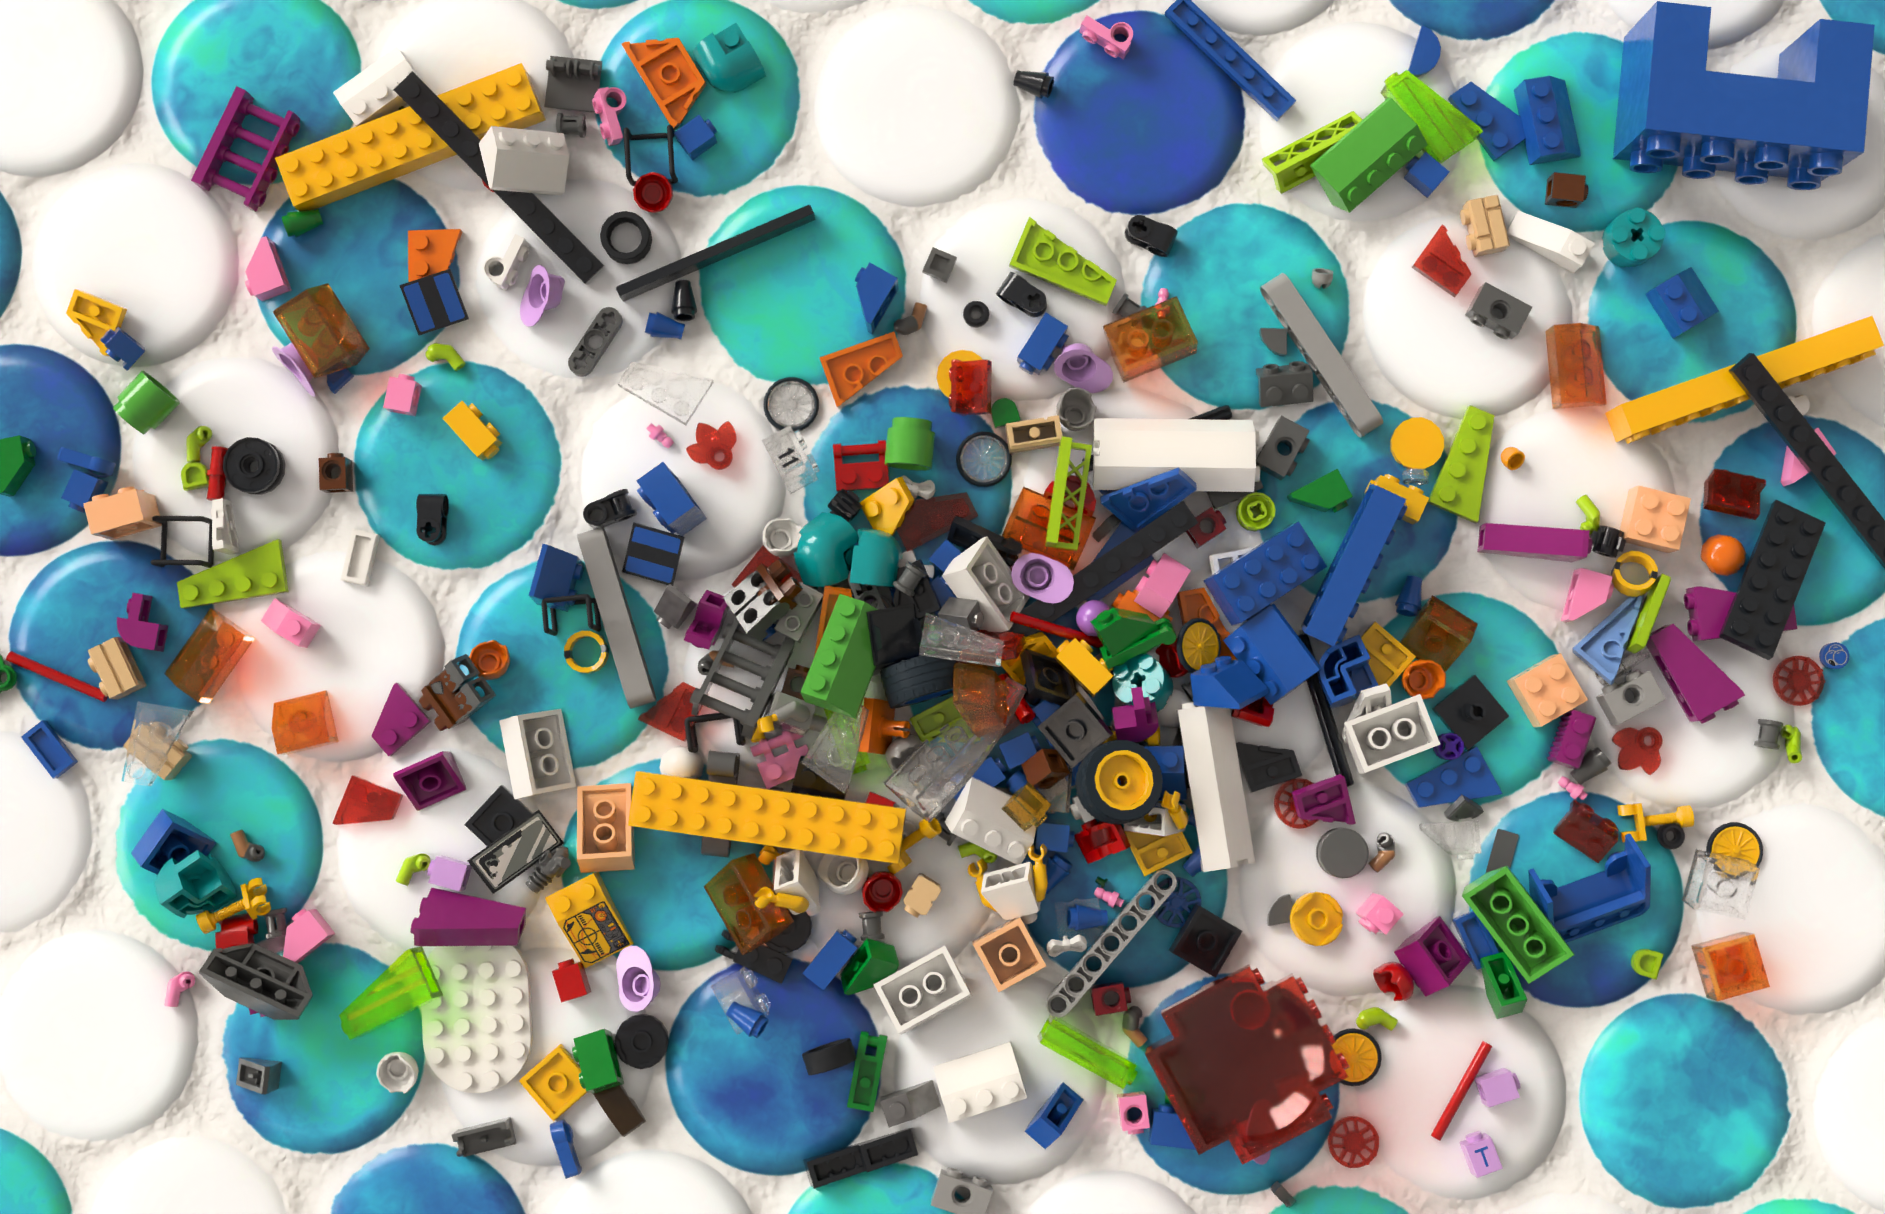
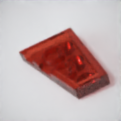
M967 492L932 497L928 500L917 499L914 500L911 508L905 513V519L896 531L908 552L949 532L952 521L956 516L971 521L977 518L978 514Z

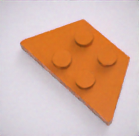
M667 38L663 41L655 39L646 40L644 43L630 44V41L622 43L625 52L668 123L672 125L674 131L677 130L706 86L705 80L679 38Z

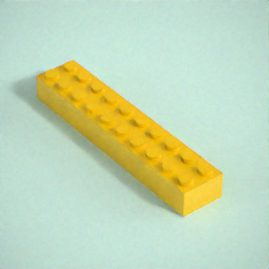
M522 63L437 95L480 140H482L491 126L524 129L546 120L528 72ZM408 106L276 157L275 160L293 207L298 211L315 210L457 154Z
M1870 316L1756 357L1781 389H1784L1795 383L1810 380L1823 373L1827 374L1843 366L1852 365L1876 355L1875 350L1884 346L1874 318ZM1731 365L1623 403L1605 414L1615 441L1625 440L1629 444L1650 435V433L1651 435L1660 433L1673 426H1680L1693 419L1711 415L1719 410L1731 408L1751 399L1730 374L1729 370L1734 366Z
M636 771L628 826L898 864L907 808Z

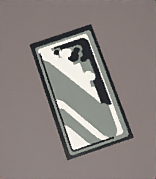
M537 810L470 858L468 863L494 894L539 862V859L546 851L552 852L564 844V842L540 810Z

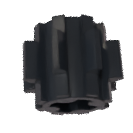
M844 489L839 491L828 504V508L832 510L831 514L841 516L848 522L859 513L863 506L859 503L860 498L851 490L847 492Z
M1599 526L1598 532L1593 531L1591 537L1592 551L1603 556L1616 558L1618 552L1623 553L1626 543V540L1623 539L1624 532L1608 526Z

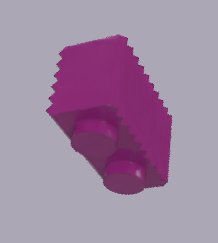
M1570 710L1560 717L1562 721L1559 722L1560 726L1557 727L1559 731L1555 732L1557 736L1554 737L1555 741L1552 742L1553 746L1550 747L1552 751L1549 752L1550 756L1547 759L1571 769H1580L1596 717L1577 710Z

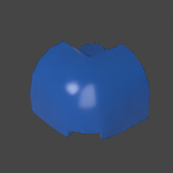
M1360 635L1351 637L1341 643L1339 642L1334 647L1331 646L1325 651L1319 661V665L1322 668L1317 672L1319 683L1331 708L1352 703L1353 700L1358 698L1361 690L1379 686L1368 664L1371 658Z

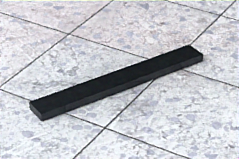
M811 205L804 206L621 284L616 288L619 297L624 302L816 220Z

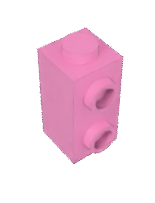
M1372 893L1356 912L1361 918L1358 922L1365 929L1375 934L1380 932L1385 935L1404 915L1384 896Z

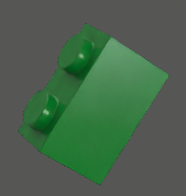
M601 1029L574 1038L575 1046L572 1047L575 1061L580 1064L581 1073H579V1081L583 1089L586 1088L587 1092L594 1094L624 1084L611 1031Z

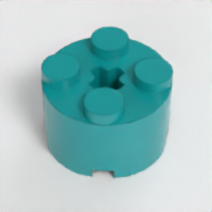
M1636 207L1623 212L1608 224L1602 236L1603 251L1606 257L1619 267L1640 266L1660 250L1666 232L1654 214Z
M1139 654L1127 660L1123 665L1115 666L1113 669V690L1125 705H1133L1131 688L1142 687L1143 697H1149L1150 703L1155 701L1157 712L1165 707L1169 696H1172V677L1156 659L1148 654Z

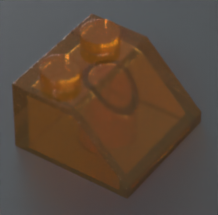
M1432 595L1421 611L1418 612V615L1411 623L1400 643L1412 652L1416 659L1432 660L1441 665L1444 672H1446L1471 643L1478 624Z
M959 662L955 663L953 704L975 735L980 737L1007 728V716H1009L1007 696L1009 695V688L1005 680L1001 681L995 671Z
M327 690L274 703L272 733L277 755H288L339 742Z

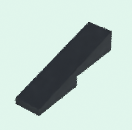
M908 1128L804 1159L803 1161L810 1186L815 1189L864 1171L870 1172L917 1156L918 1152L912 1131Z

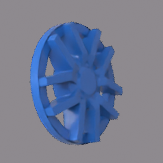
M1176 877V880L1179 882V891L1172 892L1162 904L1165 908L1160 914L1157 911L1154 913L1161 923L1173 928L1183 927L1185 919L1181 912L1186 910L1190 914L1191 910L1187 907L1188 905L1197 903V905L1201 906L1202 902L1196 886L1189 880L1181 877ZM1172 878L1161 881L1158 886L1161 888L1167 883L1170 886ZM1183 883L1192 889L1183 893ZM1195 893L1197 899L1187 901L1186 896ZM1151 896V907L1154 905V901H1155L1152 896ZM1167 910L1172 912L1168 921L1162 918ZM1176 914L1179 916L1182 923H1172Z

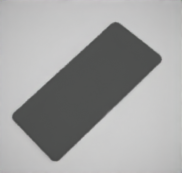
M1502 829L1497 830L1486 873L1504 866L1511 867L1519 837L1518 834Z

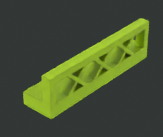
M1352 111L1262 158L1263 165L1273 175L1276 189L1282 194L1315 177L1310 165L1360 123L1362 119ZM1351 122L1355 124L1350 128H1343ZM1325 136H1332L1327 140H1320ZM1302 148H1309L1304 152H1297ZM1279 160H1286L1277 166L1273 164Z
M1062 436L1059 444L1045 546L1077 551L1092 445L1072 442L1073 438ZM1071 449L1085 451L1084 461L1076 467L1070 460ZM1081 467H1083L1082 475L1078 471ZM1075 473L1081 481V487L1071 493L1066 486V481L1069 476ZM1080 492L1079 501H1077L1074 496ZM1071 499L1077 506V513L1067 519L1062 509L1063 504ZM1074 519H1076L1075 528H1074V526L1070 523V522H1072ZM1066 525L1074 534L1073 543L1058 541L1059 530Z

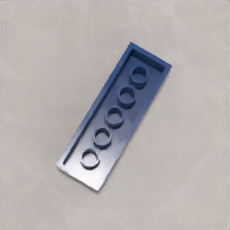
M1370 483L1300 627L1304 633L1333 647L1336 642H1342L1347 632L1345 623L1348 617L1353 618L1359 607L1356 601L1360 593H1366L1371 583V579L1368 577L1372 568L1376 570L1379 567L1383 558L1380 552L1384 544H1390L1395 534V530L1392 528L1396 520L1401 521L1407 510V506L1404 505L1405 498Z

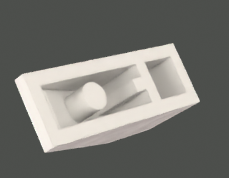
M1520 211L1516 213L1507 229L1508 237L1572 273L1582 267L1595 244L1572 230Z

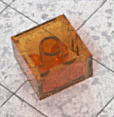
M1742 931L1691 945L1706 998L1720 1001L1770 987L1755 934Z

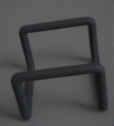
M672 125L667 126V133L632 135L627 127L624 128L626 177L631 186H634L636 181L631 176L629 140L668 138L669 172L672 178L668 180L671 184L678 182L674 167L673 137L675 134Z
M203 516L152 517L153 521L162 523L160 560H151L152 565L164 567L165 565H200L208 568L213 566L212 519ZM167 521H201L208 523V562L202 560H166Z
M588 594L543 599L541 605L544 632L553 636L558 634L556 609L550 608L552 629H549L547 603L576 600L574 605L586 604L588 626L590 629L599 632L601 630V620L596 599L591 598ZM592 603H594L596 625L593 624Z
M723 713L687 717L684 724L688 751L698 752L695 723L732 717ZM733 718L737 745L744 746L746 740L741 735L743 725L740 724L739 720Z

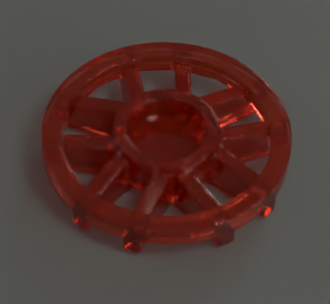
M1788 657L1781 661L1774 671L1773 686L1775 692L1788 704L1795 706L1810 704L1819 698L1826 681L1822 673L1823 669L1809 657ZM1799 660L1804 661L1802 670H1799ZM1793 661L1792 669L1788 668L1785 665ZM1809 664L1815 669L1814 671L1808 672ZM1781 670L1789 673L1787 678L1779 675ZM1817 674L1819 681H1811L1810 676ZM1778 680L1787 683L1781 690ZM1818 684L1816 692L1811 685ZM1789 688L1793 690L1789 697L1784 695ZM1804 690H1807L1812 697L1807 699ZM1797 694H1799L1801 702L1793 701Z
M1295 778L1286 781L1279 787L1274 798V808L1278 818L1285 825L1302 829L1310 827L1319 819L1310 820L1309 822L1308 820L1301 819L1304 824H1295L1299 817L1297 816L1292 793L1284 789L1291 784L1292 791L1298 790L1297 783H1303L1302 788L1314 784L1307 779ZM1282 793L1289 796L1288 802L1280 800ZM1279 804L1288 806V808L1283 812V814L1281 813ZM1293 812L1292 819L1290 821L1286 820L1287 815Z
M1358 1116L1344 1117L1338 1120L1329 1132V1151L1333 1158L1345 1167H1363L1369 1165L1374 1157L1377 1156L1379 1136L1373 1125L1364 1118ZM1353 1121L1354 1131L1348 1130L1346 1122ZM1358 1121L1367 1126L1359 1131ZM1343 1125L1345 1134L1336 1133L1335 1131ZM1371 1130L1373 1135L1364 1139L1363 1134ZM1333 1136L1342 1138V1143H1333ZM1374 1141L1373 1150L1366 1144ZM1334 1148H1343L1339 1157L1336 1155ZM1364 1148L1371 1153L1367 1159L1361 1154ZM1347 1152L1351 1153L1349 1162L1343 1161ZM1356 1155L1363 1160L1362 1162L1354 1163Z

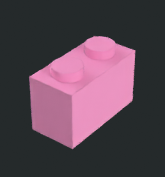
M1165 553L1158 562L1153 559L1145 572L1149 577L1143 576L1135 588L1139 593L1134 602L1162 618L1191 570Z

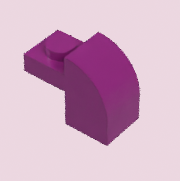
M709 590L705 591L698 603L694 620L686 631L684 641L692 643L695 647L708 650L711 645H715L729 609L723 598L724 596Z
M132 593V598L127 603L128 619L117 617V629L120 636L131 646L164 652L168 626L148 622L153 596Z
M1142 687L1131 688L1133 705L1112 708L1117 740L1139 742L1152 736L1158 729L1159 723L1155 701L1150 703L1149 697H1143Z

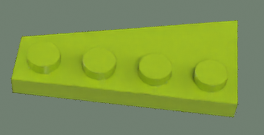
M1031 217L1028 218L1009 264V267L1104 306H1107L1117 281L1096 264L1078 254V251L1071 246H1067L1049 230H1045L1038 225Z
M1471 405L1467 407L1427 502L1475 524L1479 520L1494 415Z
M280 539L274 540L178 581L180 608L187 609L289 592L282 541Z

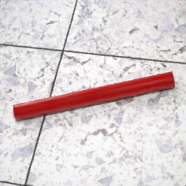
M1014 611L1010 615V622L1070 640L1076 638L1080 642L1083 639L1093 647H1103L1099 637L1087 636L1083 632Z
M10 651L6 657V660L102 702H105L108 698L95 686L13 651Z
M1482 1041L1431 1134L1437 1140L1441 1141L1493 1047L1490 1044Z

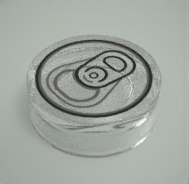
M1406 469L1402 472V483L1407 485L1428 484L1429 472L1424 469Z

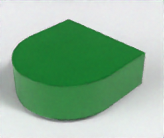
M1001 398L992 405L991 417L995 429L1006 426L1007 423L1020 421L1017 406L1012 400Z

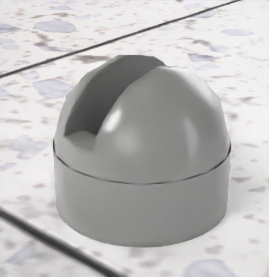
M1324 268L1313 269L1311 276L1312 284L1320 289L1321 285L1323 289L1329 287L1333 279V271Z

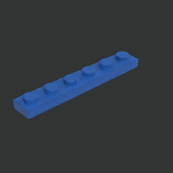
M1176 0L1165 11L1164 15L1276 122L1295 104L1296 99L1191 0Z

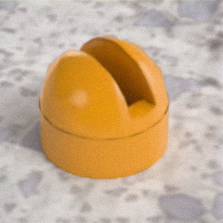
M1515 447L1505 448L1501 453V461L1509 470L1518 469L1525 460L1524 453Z

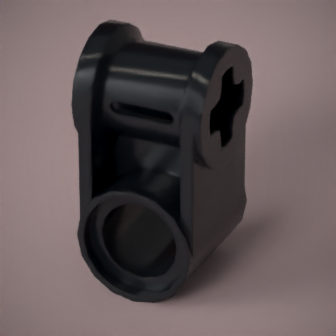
M1136 215L1130 219L1124 234L1127 241L1131 244L1144 248L1157 256L1168 257L1178 231L1170 225L1159 223L1143 215ZM1136 226L1141 227L1140 234L1135 233Z
M1014 272L1008 274L996 293L1001 300L1018 308L1030 317H1040L1047 309L1045 294ZM1039 299L1040 306L1035 305L1031 308L1030 300L1035 301Z
M628 489L618 490L586 505L583 517L588 525L595 529L606 527L637 515V511L632 509L628 499ZM619 501H621L624 510L621 509ZM595 509H600L603 511L602 519L597 522L591 521V512Z
M419 494L416 502L417 535L421 540L430 545H440L447 536L448 496L447 494ZM433 528L436 529V532L431 533V536L427 535L428 531H432Z

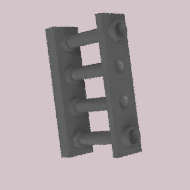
M735 618L733 624H727L722 638L725 640L701 688H695L690 703L693 704L692 715L697 716L701 706L704 705L739 720L740 724L743 725L741 735L752 739L757 728V720L762 718L793 653L796 640L785 637L782 645L777 644L776 646L763 640L759 641L739 631L740 623ZM734 640L771 655V659H774L772 666L767 665L764 667L730 653L729 650ZM723 662H726L760 676L764 683L761 688L756 687L754 689L718 674ZM712 684H717L750 698V702L753 703L751 710L745 709L744 711L708 696L707 694Z

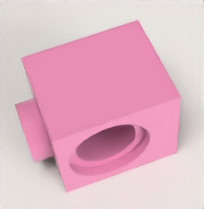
M399 374L398 378L389 377L383 408L389 412L416 416L422 386L414 381L415 377Z
M1144 1091L1117 1094L1122 1130L1128 1131V1134L1144 1133L1145 1128H1150L1147 1100ZM1132 1107H1137L1141 1110L1140 1117L1136 1120H1129L1126 1117L1127 1111Z

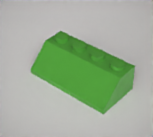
M1388 97L1313 162L1310 167L1331 204L1350 213L1428 144L1418 125L1392 98Z
M839 594L800 692L806 703L856 719L876 668L873 664L866 612L878 609L864 601Z
M1508 866L1487 872L1464 887L1462 897L1528 984L1574 956L1572 949Z

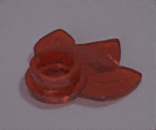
M726 421L717 431L708 424L698 423L696 428L697 443L686 448L688 455L698 464L708 463L716 470L727 468L733 460L731 449L737 441L734 427L729 421ZM719 452L724 454L722 461L715 460V455Z
M1628 727L1618 731L1612 737V742L1622 748L1617 759L1619 769L1632 770L1641 766L1645 773L1651 775L1659 768L1661 763L1659 749L1662 746L1663 740L1660 732L1655 728L1645 727L1637 730ZM1647 735L1652 740L1649 746L1644 743V738Z

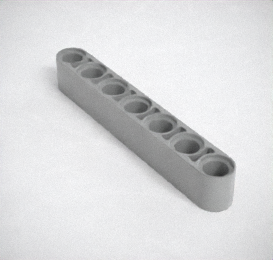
M1281 273L1260 287L1262 296L1284 329H1287L1288 335L1354 433L1359 438H1362L1382 425L1383 419L1379 411L1288 276Z
M604 527L577 534L628 706L632 709L655 702L656 695L606 531Z
M1164 868L1157 870L1051 992L1046 1004L1047 1011L1051 1016L1061 1018L1071 1011L1170 896L1177 885L1176 877L1172 871ZM1162 874H1167L1172 878V884L1165 889L1160 888L1156 883L1157 878ZM1146 894L1151 895L1155 900L1154 905L1149 909H1144L1139 905V899ZM1127 915L1134 916L1137 920L1136 926L1133 929L1124 928L1121 924L1123 917ZM1106 937H1117L1119 940L1118 947L1113 950L1107 949L1104 946ZM1089 957H1098L1102 962L1101 967L1097 970L1089 969L1086 965ZM1072 977H1079L1084 981V986L1080 990H1073L1069 986V980ZM1054 998H1063L1066 1001V1007L1061 1011L1053 1009L1051 1001Z

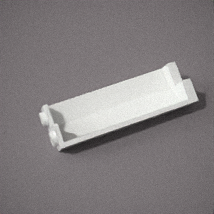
M1094 418L1093 490H1120L1179 467L1196 482V491L1254 492L1255 482L1260 480V466H1256V446H1259V430H1255L1253 420Z
M1193 702L1181 704L1182 709L1176 710L1179 718L1198 835L1201 870L1208 872L1255 863L1231 711L1229 708L1198 707Z

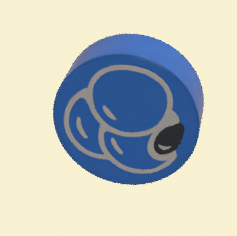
M1828 643L1821 648L1819 659L1822 665L1828 669H1840L1848 663L1849 651L1841 643Z

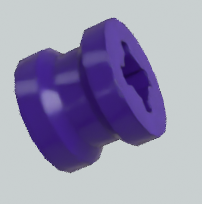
M1453 733L1437 736L1441 744L1433 747L1437 757L1444 760H1453L1461 756L1464 750V742L1461 737Z

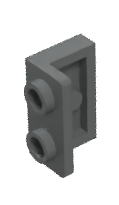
M1294 361L1284 366L1266 364L1263 368L1256 369L1260 407L1313 402V372L1307 363Z

